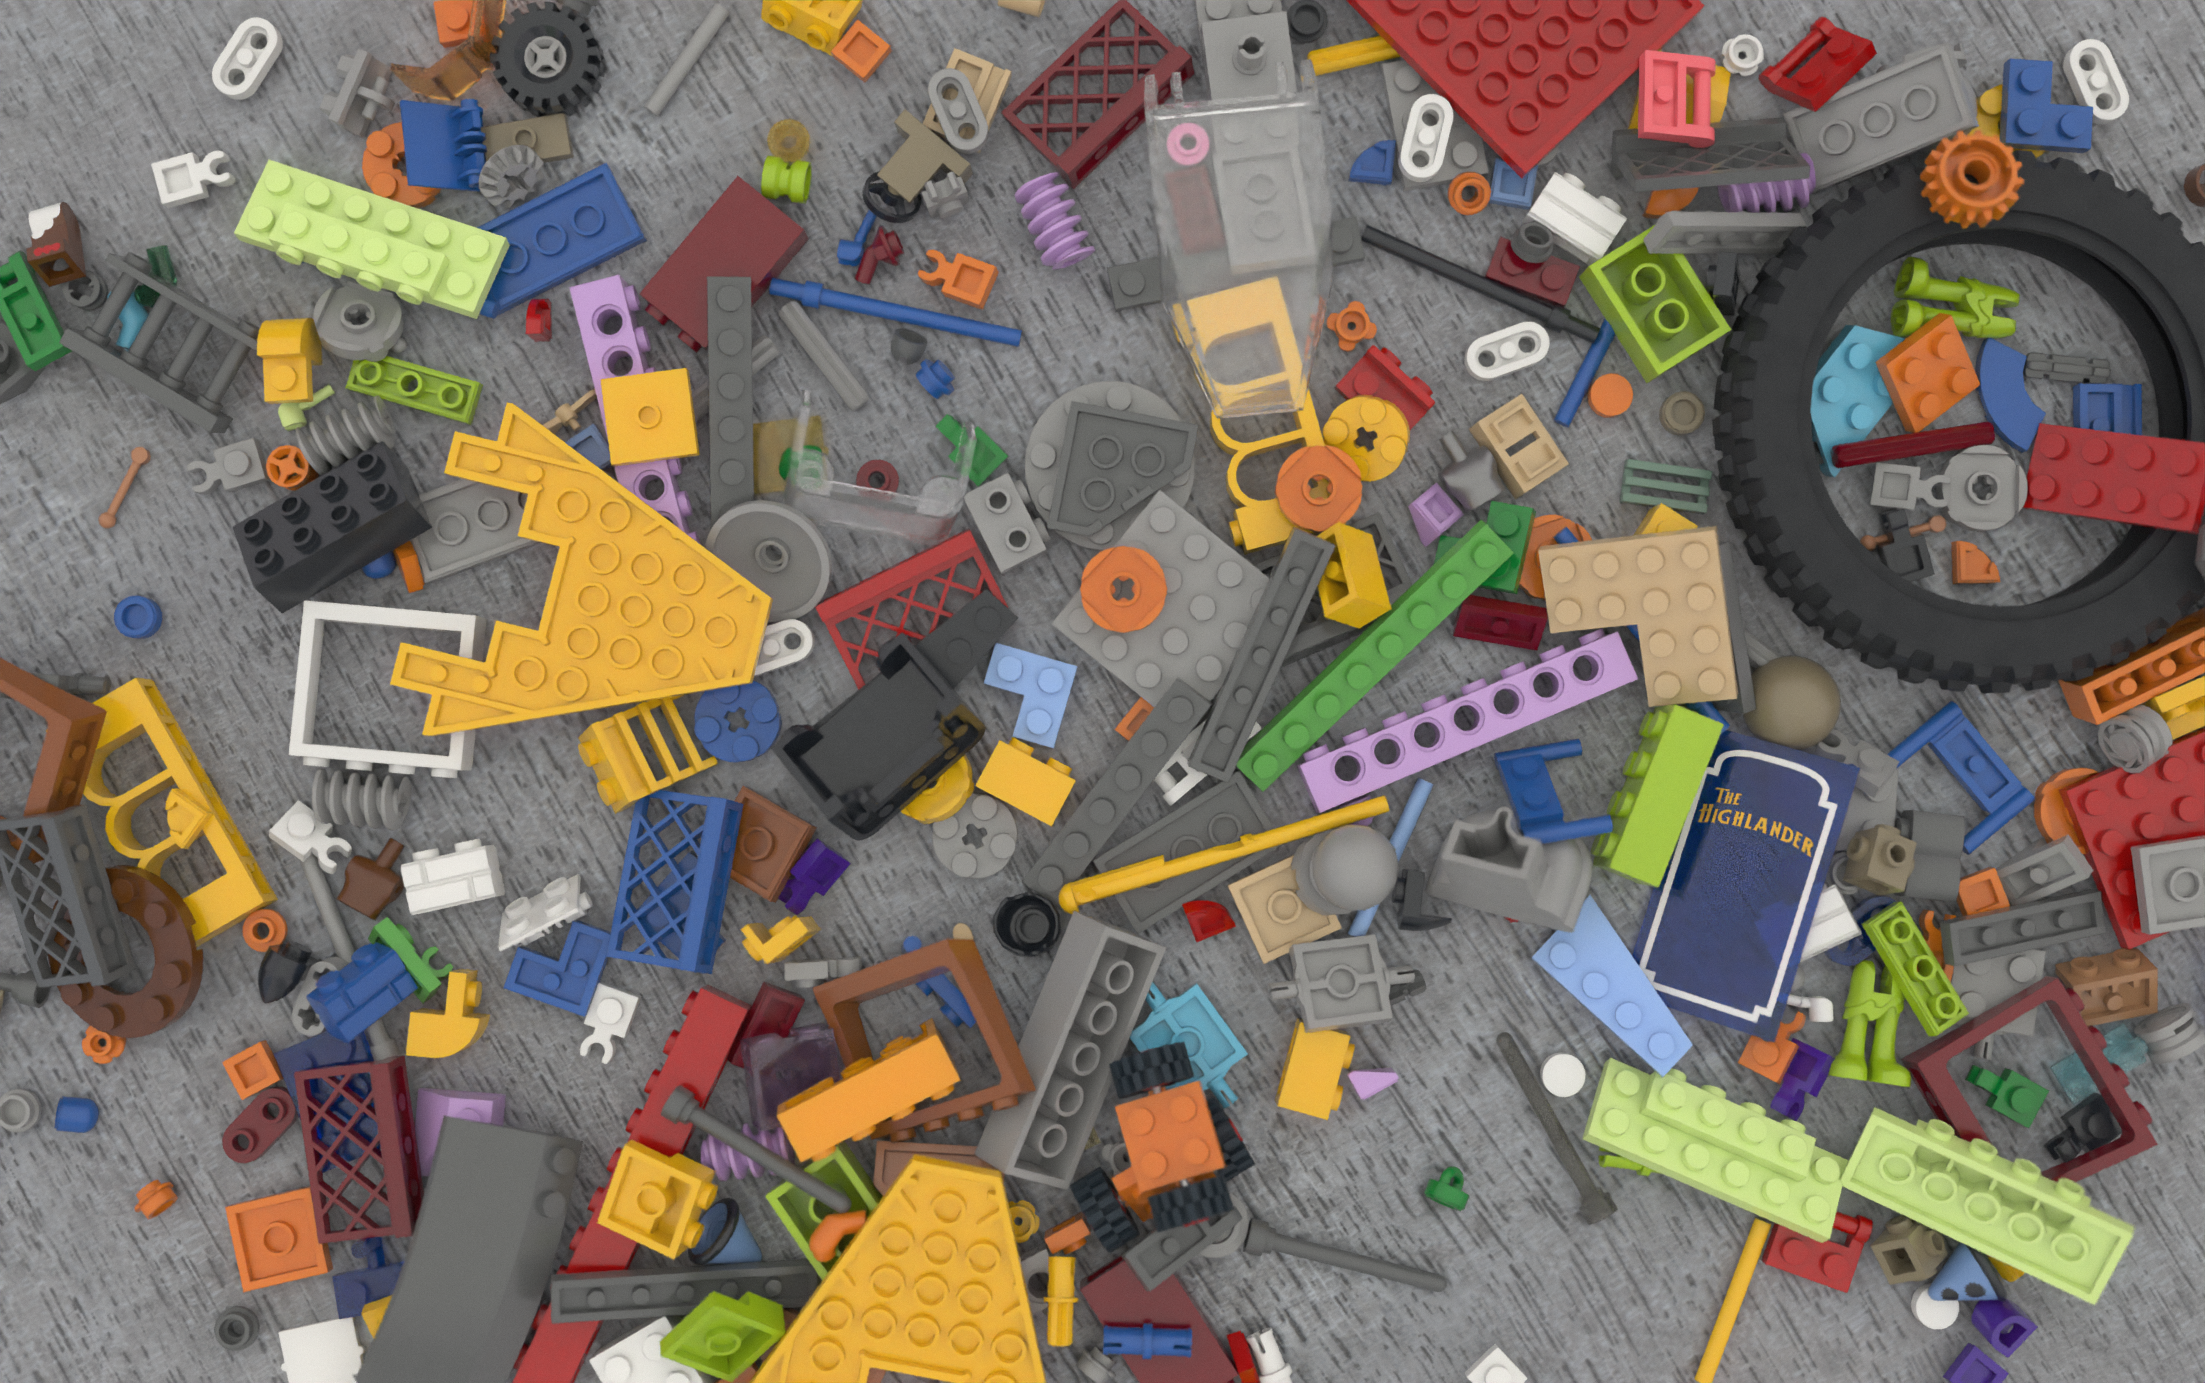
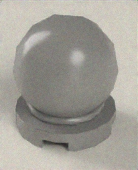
M1344 825L1335 830L1331 829L1306 837L1296 848L1291 863V870L1296 869V881L1300 889L1296 890L1298 897L1309 909L1324 916L1344 915L1354 910H1367L1378 905L1394 890L1400 870L1396 850L1385 835L1363 825Z

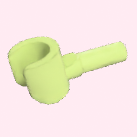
M328 384L313 394V402L282 403L278 409L282 426L287 431L305 426L307 421L303 411L311 409V407L335 394L332 387Z

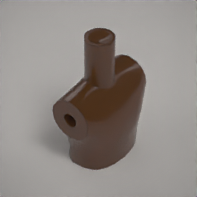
M389 838L376 861L362 855L354 856L346 867L345 883L336 899L376 921L381 912L390 903L395 901L404 889L402 876L391 868L405 846Z

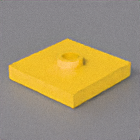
M687 368L600 379L612 466L700 455L690 376Z

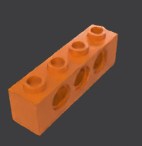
M2205 607L2178 620L2170 628H2166L2167 633L2157 641L2149 643L2135 652H2129L2127 659L2115 665H2103L2094 668L2093 675L2080 680L2067 682L2063 679L2058 680L2073 717L2099 725L2205 673Z

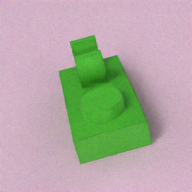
M388 917L375 925L369 935L368 940L371 944L380 943L397 952L406 967L405 970L409 972L418 987L413 993L422 1004L436 994L442 984L440 981L446 979L449 972L453 969L451 963L441 970L433 969L429 964V960L438 953L439 949L436 946L430 947L420 958L412 946L414 941L410 933L401 924L394 925Z

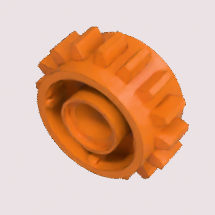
M1976 130L1973 135L1967 136L1963 131H1958L1951 141L1947 138L1942 139L1935 148L1936 151L1932 150L1924 161L1927 167L1920 174V180L1926 182V187L1921 192L1922 197L1929 198L1932 204L1930 210L1941 214L1944 217V222L1947 224L1950 221L1960 223L1961 228L1964 229L1971 223L1977 222L1980 228H1982L1992 218L1997 221L2000 220L2008 211L2007 208H2011L2018 200L2019 196L2015 192L2024 184V179L2017 177V171L2021 168L2022 164L2019 161H2015L2011 153L2014 149L2011 146L2006 147L2001 143L1997 135L1993 137L1982 135L1981 130ZM1964 174L1974 176L1979 185L1970 183Z

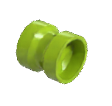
M767 155L762 172L761 195L775 200L780 196L785 197L788 195L791 202L806 204L811 185V162L796 160L792 165H789L781 157Z

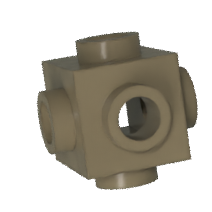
M1877 824L1874 828L1855 832L1847 847L1848 862L1843 881L1879 896L1905 891L1907 879L1914 869L1915 861L1913 855L1917 842L1900 836L1901 831L1899 829L1884 824Z
M1899 1215L1886 1222V1229L1871 1244V1248L1889 1284L1893 1285L1908 1281L1918 1282L1937 1273L1936 1267L1948 1255L1942 1234L1904 1215Z

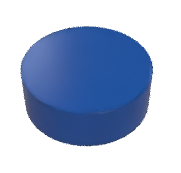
M136 595L129 596L117 605L114 612V622L117 629L123 635L130 638L145 639L151 637L159 630L162 623V612L158 604L150 598Z

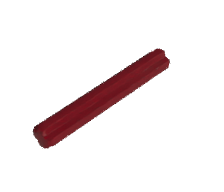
M1981 422L1839 444L1831 449L1832 463L1836 468H1844L1966 449L1978 445H1989L1995 441L1994 426L1990 422Z

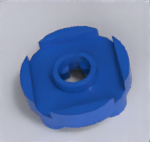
M754 680L751 684L705 691L698 701L695 710V734L704 748L718 759L734 763L751 761L767 753L777 741L782 725L779 706L772 692ZM739 708H743L746 711L744 718L749 721V725L747 728L739 727L736 732H733L730 729L731 722L727 720L729 712L736 713Z

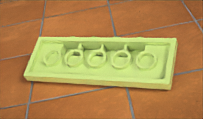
M268 160L234 231L239 241L276 252L277 256L291 264L301 265L303 261L315 265L319 271L328 276L341 278L342 275L356 279L360 285L367 289L379 292L384 288L396 292L397 296L409 303L420 305L423 301L477 319L510 246L506 237L272 160Z
M1609 1058L1604 1063L1582 1137L1583 1140L1818 1242L1824 1243L1830 1239L1843 1186L1840 1179L1849 1160L1815 1146L1816 1138L1805 1134L1806 1127L1803 1124L1787 1119L1781 1120L1779 1123L1765 1117L1766 1110L1762 1106L1750 1102H1744L1740 1105L1726 1100V1092L1711 1085H1703L1701 1088L1686 1082L1687 1077L1683 1072L1673 1068L1664 1077H1661L1656 1071L1648 1074L1613 1058Z
M1876 1107L1873 1108L1840 1179L1843 1187L2093 1305L2097 1303L2134 1235V1226L2091 1207V1198L2084 1195V1189L2076 1182L2065 1178L2055 1182L2040 1175L2041 1170L2039 1167L2028 1160L2017 1158L2013 1163L1997 1155V1149L1989 1142L1982 1139H1973L1971 1143L1955 1136L1954 1129L1943 1121L1931 1119L1926 1123L1918 1119L1916 1125H1913Z

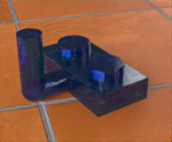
M381 1237L360 1239L351 1247L354 1257L358 1259L367 1258L368 1268L340 1272L332 1276L339 1319L361 1316L365 1304L393 1294L404 1261L386 1264Z

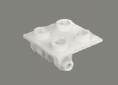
M577 874L569 879L565 877L558 878L549 883L542 893L530 899L521 897L510 903L505 908V911L502 912L498 949L502 951L512 945L517 946L521 943L526 946L545 936V932L547 934L552 933L553 924H556L558 928H562L564 926L563 919L569 924L587 915V909L593 907V904L586 892L580 894V875Z

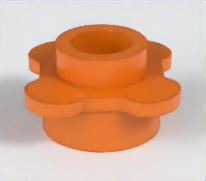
M1358 301L1349 303L1348 308H1345L1339 314H1330L1326 322L1328 329L1334 331L1337 335L1339 348L1347 352L1352 351L1360 341L1373 339L1377 332V327L1374 323L1370 322L1364 305ZM1354 323L1356 328L1349 330L1348 324Z

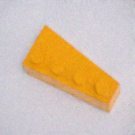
M933 1018L919 1025L923 1033L912 1039L911 1037L903 1038V1036H899L885 1044L886 1048L880 1052L881 1057L873 1061L872 1057H862L848 1065L840 1073L843 1079L836 1083L832 1077L825 1078L777 1106V1117L800 1162L812 1158L814 1162L822 1160L836 1151V1144L850 1137L853 1141L865 1138L876 1130L875 1124L891 1117L892 1121L899 1120L916 1109L914 1104L929 1096L931 1100L940 1099L955 1089L953 1084L960 1081L956 1064Z

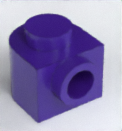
M2008 1298L2003 1302L1998 1300H1980L1976 1304L1971 1316L1973 1326L1997 1351L2007 1358L2038 1328L2021 1308ZM2013 1326L2012 1330L2008 1333L2009 1328Z

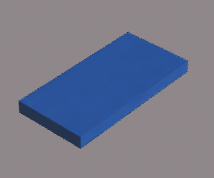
M607 163L477 227L506 237L510 244L486 299L499 303L498 315L647 241Z

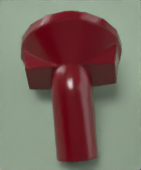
M884 226L878 227L872 245L867 247L863 253L854 277L857 281L870 285L879 260L893 266L900 265L898 256L904 254V249L895 230L887 232Z

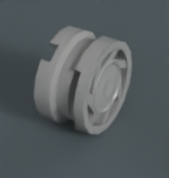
M2141 704L2105 721L2100 725L2098 731L2099 744L2105 756L2116 767H2122L2124 771L2129 773H2140L2168 754L2169 751L2167 749L2172 745V734L2167 723L2157 712Z
M2182 1003L2158 1011V1013L2148 1016L2135 1027L2134 1033L2140 1043H2145L2148 1046L2146 1052L2152 1063L2164 1064L2178 1060L2193 1053L2205 1044V1028L2194 1020L2193 1017L2196 1013L2191 1004Z

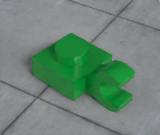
M947 414L936 425L938 430L957 447L948 457L978 487L1009 457L980 426H977L969 434L950 414Z
M1972 1065L1965 1078L1966 1081L1991 1094L1985 1106L2026 1128H2030L2049 1090L2007 1068L2004 1069L1999 1077L1984 1068Z

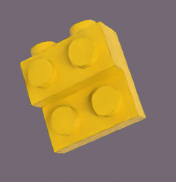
M631 1140L623 1147L597 1223L675 1259L688 1248L693 1249L703 1234L704 1225L699 1223L698 1220L702 1209L707 1210L716 1197L718 1186L712 1183L716 1171L679 1153L669 1158Z

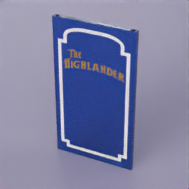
M1725 730L1720 734L1659 888H1653L1632 955L1667 1007L1762 1038L1765 1042L1776 1041L1861 768L1856 767L1854 764H1845L1729 730Z

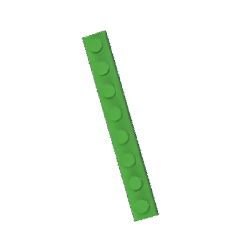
M1480 520L1391 605V610L1377 618L1245 745L1236 767L1262 792L1265 791L1513 554V551L1483 520Z

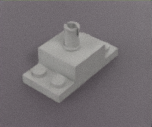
M1194 0L1215 156L1297 144L1299 151L1301 144L1295 108L1298 93L1287 13L1282 11L1281 0Z

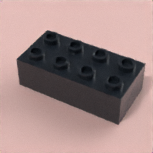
M383 441L233 526L253 587L281 613L286 612L432 528L408 468Z

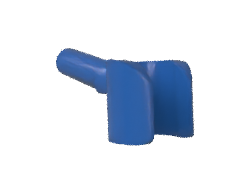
M868 210L856 233L854 241L840 239L837 250L839 264L858 266L864 253V244L867 240L866 237L877 218L870 210Z

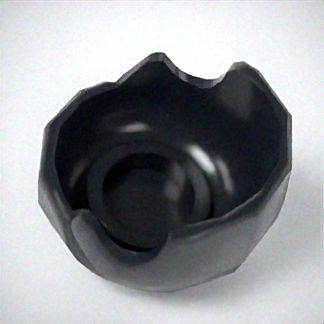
M1025 892L1012 897H1006L1001 901L993 915V931L1001 946L1013 955L1023 958L1036 957L1048 952L1058 941L1061 933L1060 914L1049 899L1037 893Z

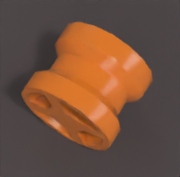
M280 446L273 450L267 458V475L272 482L288 490L296 491L319 477V474L304 457L301 449L296 446Z

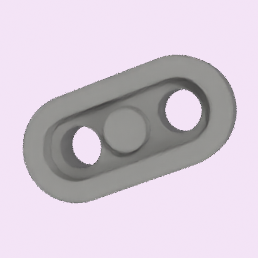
M946 68L938 71L929 82L928 94L945 137L955 151L961 154L976 153L985 146L989 132L987 121L971 84L965 74L959 70ZM950 88L958 91V96L954 100H946L943 98L944 91ZM965 127H970L975 130V135L971 139H963L959 135L960 131Z

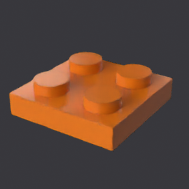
M1944 313L1936 315L1875 362L1905 431L1911 433L1920 432L1980 385L1952 315Z
M310 1186L243 1201L225 1207L243 1292L316 1276L333 1270L328 1243L318 1244Z

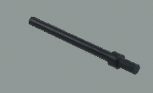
M1370 225L1366 226L1361 237V241L1541 320L1545 322L1544 327L1559 334L1563 330L1593 344L1600 331L1599 327L1570 315L1571 310L1556 303L1553 307Z

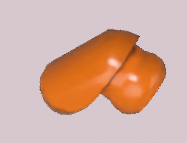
M866 1210L834 1213L824 1217L810 1236L809 1249L813 1253L814 1258L820 1262L833 1259L836 1255V1246L844 1235L857 1234L867 1220Z

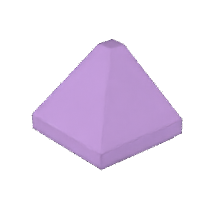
M1437 482L1409 505L1420 541L1425 547L1464 515Z
M1392 1068L1353 1070L1347 1074L1356 1094L1363 1100L1396 1083L1397 1079H1399L1397 1073Z

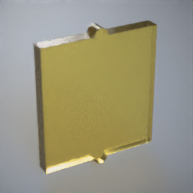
M820 415L753 424L755 495L829 486L826 455L829 454V449L827 446H824ZM798 445H815L822 450L823 467L820 479L816 484L809 487H797L783 480L778 469L781 455L787 448Z

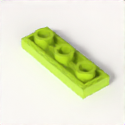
M386 356L376 362H370L366 359L354 360L345 388L371 397L379 395L382 400L472 425L483 384ZM417 379V388L414 391L409 392V383L412 380Z
M1902 901L1893 902L1861 924L1928 1036H1938L1969 1014Z

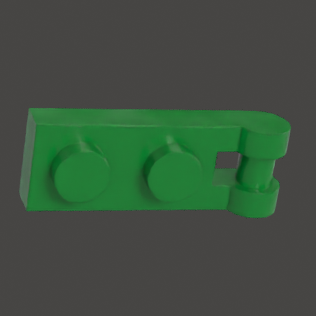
M20 250L8 257L9 262L0 266V312L26 365L32 370L37 371L72 352V350L59 343L64 331L35 275L36 271L27 262V255ZM18 278V282L9 286L8 282Z

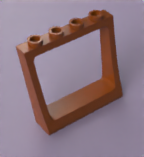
M0 658V691L43 716L48 723L23 816L62 811L71 806L80 805L107 711L45 682ZM41 826L38 837L47 843ZM6 830L11 846L19 851L22 840L10 830ZM34 849L31 850L28 857L32 863L45 860Z
M945 939L813 987L814 995L832 1032L845 1068H847L848 1065L862 1057H872L873 1059L858 1011L859 1005L862 1002L951 971L1001 1073V1082L996 1086L912 1112L896 1121H892L891 1117L875 1124L876 1130L870 1134L871 1140L890 1137L891 1143L908 1141L917 1137L915 1131L917 1128L924 1127L925 1133L943 1130L950 1127L949 1118L958 1116L959 1122L978 1119L984 1116L983 1107L992 1105L993 1111L1013 1108L1019 1105L1018 1096L1036 1091L973 939Z

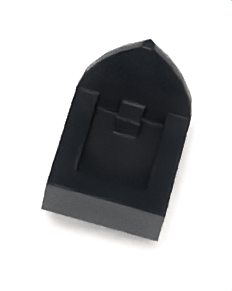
M1402 869V877H1397L1395 888L1392 891V902L1399 903L1397 913L1399 930L1425 931L1445 926L1452 921V918L1420 914L1425 872Z
M288 941L287 944L269 946L261 961L258 972V987L263 1003L268 1004L287 996L296 988L300 981L305 980L311 966L319 962V960L311 957L313 952L311 949L294 941Z

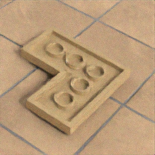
M1717 526L1540 546L1538 552L1550 633L1637 624L1649 707L1737 699L1738 689Z

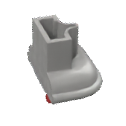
M1500 807L1497 810H1486L1469 815L1462 821L1455 820L1452 829L1442 843L1424 891L1436 898L1503 916L1510 923L1522 921L1571 933L1574 931L1591 883L1593 862L1588 846L1581 838L1541 844L1540 840L1521 836L1512 810L1508 807Z

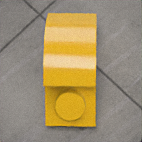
M314 319L265 320L260 326L257 339V356L263 358L264 401L269 404L313 402L312 366L322 365V344Z
M458 969L449 972L445 1010L421 1008L410 1012L406 1047L407 1056L443 1058L469 1048L480 1039L488 1026L490 1014L473 1013L474 1007L479 1006L482 995V983L477 981L478 970Z

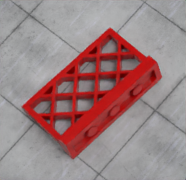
M968 528L820 601L815 608L822 622L825 623L859 690L866 684L858 669L863 652L878 657V651L865 647L873 624L896 631V637L903 632L905 635L922 640L926 635L904 628L911 605L935 613L928 633L930 634L935 630L940 615L950 618L955 614L942 609L949 587L952 586L973 593V600L983 592L980 589L984 579L991 593L1006 607L1008 606ZM971 557H974L981 571L976 588L952 581L957 564ZM950 568L947 579L936 576V574ZM931 579L945 584L937 607L913 600L920 582ZM912 587L909 598L898 595V593ZM893 598L907 603L899 626L875 619L880 602ZM874 606L870 617L860 614V612ZM849 617L868 622L861 645L843 640L836 624ZM848 647L859 651L856 661H854Z

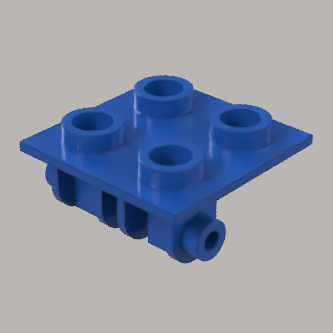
M464 99L461 101V106L401 100L400 109L408 186L480 192L479 176L486 163L485 153L487 152V146L483 145V141L486 140V134L481 132L480 128L483 127L482 115L484 113L483 108L478 107V100Z

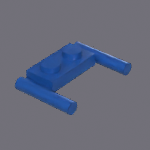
M1953 701L1946 704L1887 754L1899 761L1898 768L1929 742L1928 746L1972 799L1983 811H1987L1990 814L1964 836L1962 851L1967 855L1971 854L2035 800L2032 793L2023 787L2022 783Z
M1579 739L1494 753L1495 765L1497 770H1499L1521 836L1540 840L1541 844L1613 831L1610 815L1570 822L1563 821V810L1545 762L1581 756L1582 746Z
M916 936L907 937L901 946L902 953L906 954L920 949L921 941ZM944 974L915 983L927 997L934 992L943 1001L944 1005L939 1010L956 1028L962 1023L967 1028H971L976 1023L964 995ZM978 1026V1032L983 1037V1034Z

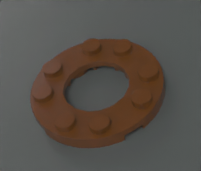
M117 865L105 867L118 911L135 918L147 931L154 946L155 966L152 977L145 987L136 993L119 992L107 984L92 986L91 982L60 985L57 988L61 993L63 1002L70 1006L81 1019L97 1030L122 1038L142 1037L169 1027L177 1022L190 1008L196 998L202 980L203 949L197 950L195 937L191 925L196 924L190 909L181 896L165 880L145 869L135 866ZM56 900L53 910H55L58 900ZM67 909L64 919L73 926ZM59 931L57 932L54 941L64 950L68 951L71 941ZM80 949L76 959L86 967ZM48 953L51 973L58 974L62 964Z

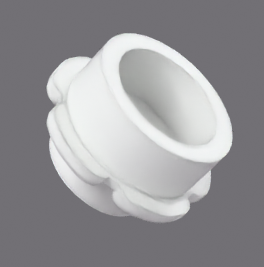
M1746 34L1738 35L1735 39H1729L1722 48V55L1724 56L1723 65L1732 74L1740 73L1741 76L1752 75L1757 71V65L1763 61L1764 57L1760 41L1754 36ZM1740 52L1745 53L1746 58L1740 59L1738 54Z

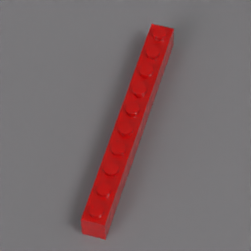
M708 984L702 987L699 993L694 990L690 993L681 1012L687 1018L680 1032L674 1029L664 1046L663 1053L668 1055V1058L661 1071L656 1068L654 1069L645 1086L644 1092L649 1094L648 1100L643 1110L636 1108L628 1121L625 1131L631 1135L627 1143L633 1140L669 1158L677 1153L684 1154L697 1126L690 1122L685 1125L680 1121L674 1124L661 1116V1111L678 1085L695 1094L694 1099L700 1102L699 1107L705 1110L728 1062L727 1057L752 1005ZM617 1147L608 1163L606 1170L611 1172L612 1175L606 1187L599 1186L589 1203L587 1210L593 1212V1215L587 1227L580 1225L569 1245V1250L574 1251L568 1267L561 1265L556 1274L629 1270L640 1243L597 1223L621 1156L622 1148ZM551 1302L549 1306L542 1304L531 1325V1328L537 1332L531 1344L527 1345L524 1343L513 1366L518 1372L512 1383H575L604 1320L551 1324Z

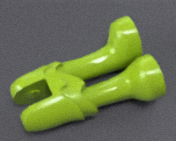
M1907 257L1903 262L1894 287V296L1903 299L1897 301L1891 311V328L1894 336L1908 338L1939 313L1952 315L1957 330L1966 337L2000 339L2015 333L2016 320L1993 316L1992 314L1993 307H2017L2020 301V294L2003 286L1984 283L1976 278L1968 279L1959 276L1957 282L1929 276L1928 263L1921 258ZM1909 299L1953 302L1957 311L1927 307Z
M1865 959L1858 960L1851 975L1849 993L1844 1003L1845 1010L1842 1019H1847L1843 1042L1839 1053L1834 1057L1835 1060L1831 1064L1828 1075L1910 1087V1072L1897 1063L1895 1058L1896 1031L1900 1013L1904 1010L1905 996L1886 965L1881 974L1880 992H1874V962ZM1876 1020L1871 1054L1867 1065L1864 1056L1868 1021Z

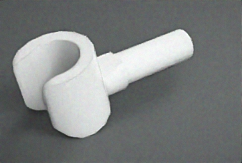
M1783 992L1778 993L1776 1002L1779 1001L1787 1005L1808 1008L1809 1021H1833V1004L1823 996L1800 997Z

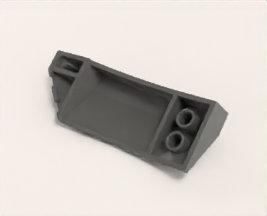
M443 1116L422 1206L409 1250L376 1336L358 1374H352L357 1383H506L531 1327L551 1272L564 1227L583 1141L552 1133Z

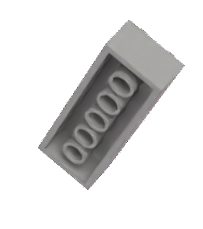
M1076 911L1073 912L1018 1046L1036 1091L1018 1096L1019 1105L1000 1111L992 1110L974 1155L1004 1174L1068 1190L1113 1080L1109 1064L1122 1058L1166 947L1135 932Z

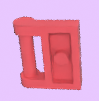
M1645 50L1640 55L1638 138L1688 143L1689 146L1695 148H1706L1714 145L1715 130L1710 127L1711 77L1715 75V59L1705 56ZM1686 74L1693 78V124H1686Z

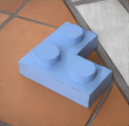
M995 643L984 684L1024 696L1013 737L1054 749L1078 666Z

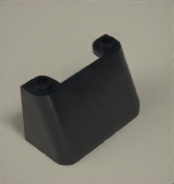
M903 632L896 638L885 642L879 649L876 666L881 674L818 730L808 724L791 726L782 734L780 740L771 747L827 821L857 841L871 837L969 752L982 739L986 730L984 723Z

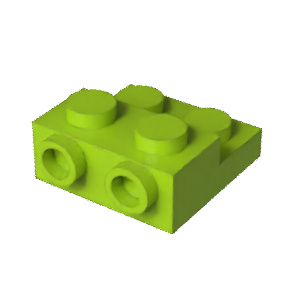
M713 1291L660 1341V1356L732 1383L786 1333L783 1305L749 1291L738 1301Z

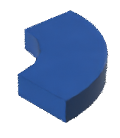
M1986 338L1979 349L1975 373L1980 382L1976 391L1979 392L1981 403L1986 413L1985 418L1993 424L1994 431L2003 441L2021 453L2026 452L2038 431L2039 423H2042L2046 415L2043 410L2032 402L2025 390L2023 369L2027 356L1992 338Z

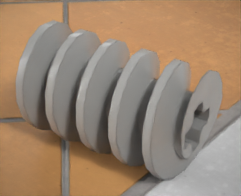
M379 395L373 397L375 407L373 411H370L363 402L357 404L358 417H354L347 408L341 410L343 422L340 424L329 414L325 416L327 426L325 430L315 420L309 423L310 436H306L299 427L296 428L300 449L308 463L318 474L323 475L331 471L332 465L336 468L348 461V459H352L381 441L390 449L394 447L395 427L391 415Z
M319 769L314 776L312 785L313 812L317 821L322 824L334 821V823L344 826L351 822L355 827H363L368 824L373 829H379L385 825L387 829L395 831L401 827L407 816L412 795L409 779L404 777L399 788H395L394 777L387 775L382 787H378L377 775L371 773L368 775L365 785H362L361 776L358 772L351 773L348 783H345L344 774L341 770H336L331 778V782H328L327 771Z

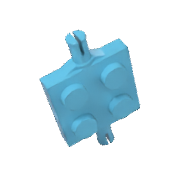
M1152 982L1150 991L1155 997L1153 998L1148 992L1145 999L1152 1011L1145 1021L1133 1029L1130 1039L1139 1052L1167 1044L1184 1042L1194 1076L1183 1082L1166 1086V1089L1169 1090L1195 1081H1201L1203 1090L1209 1088L1222 1105V1108H1227L1230 1104L1221 1090L1224 1091L1232 1103L1238 1097L1223 1077H1225L1232 1065L1248 1054L1197 983L1179 996L1166 1000L1154 982Z

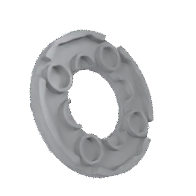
M1102 381L1082 385L1065 393L1045 410L1029 437L1025 455V477L1031 500L1047 525L1071 401L1182 422L1167 402L1151 391L1134 384ZM1194 453L1191 469L1160 489L1183 509L1190 496L1194 481ZM1157 492L1091 537L1054 531L1073 544L1085 549L1101 552L1105 549L1113 548Z

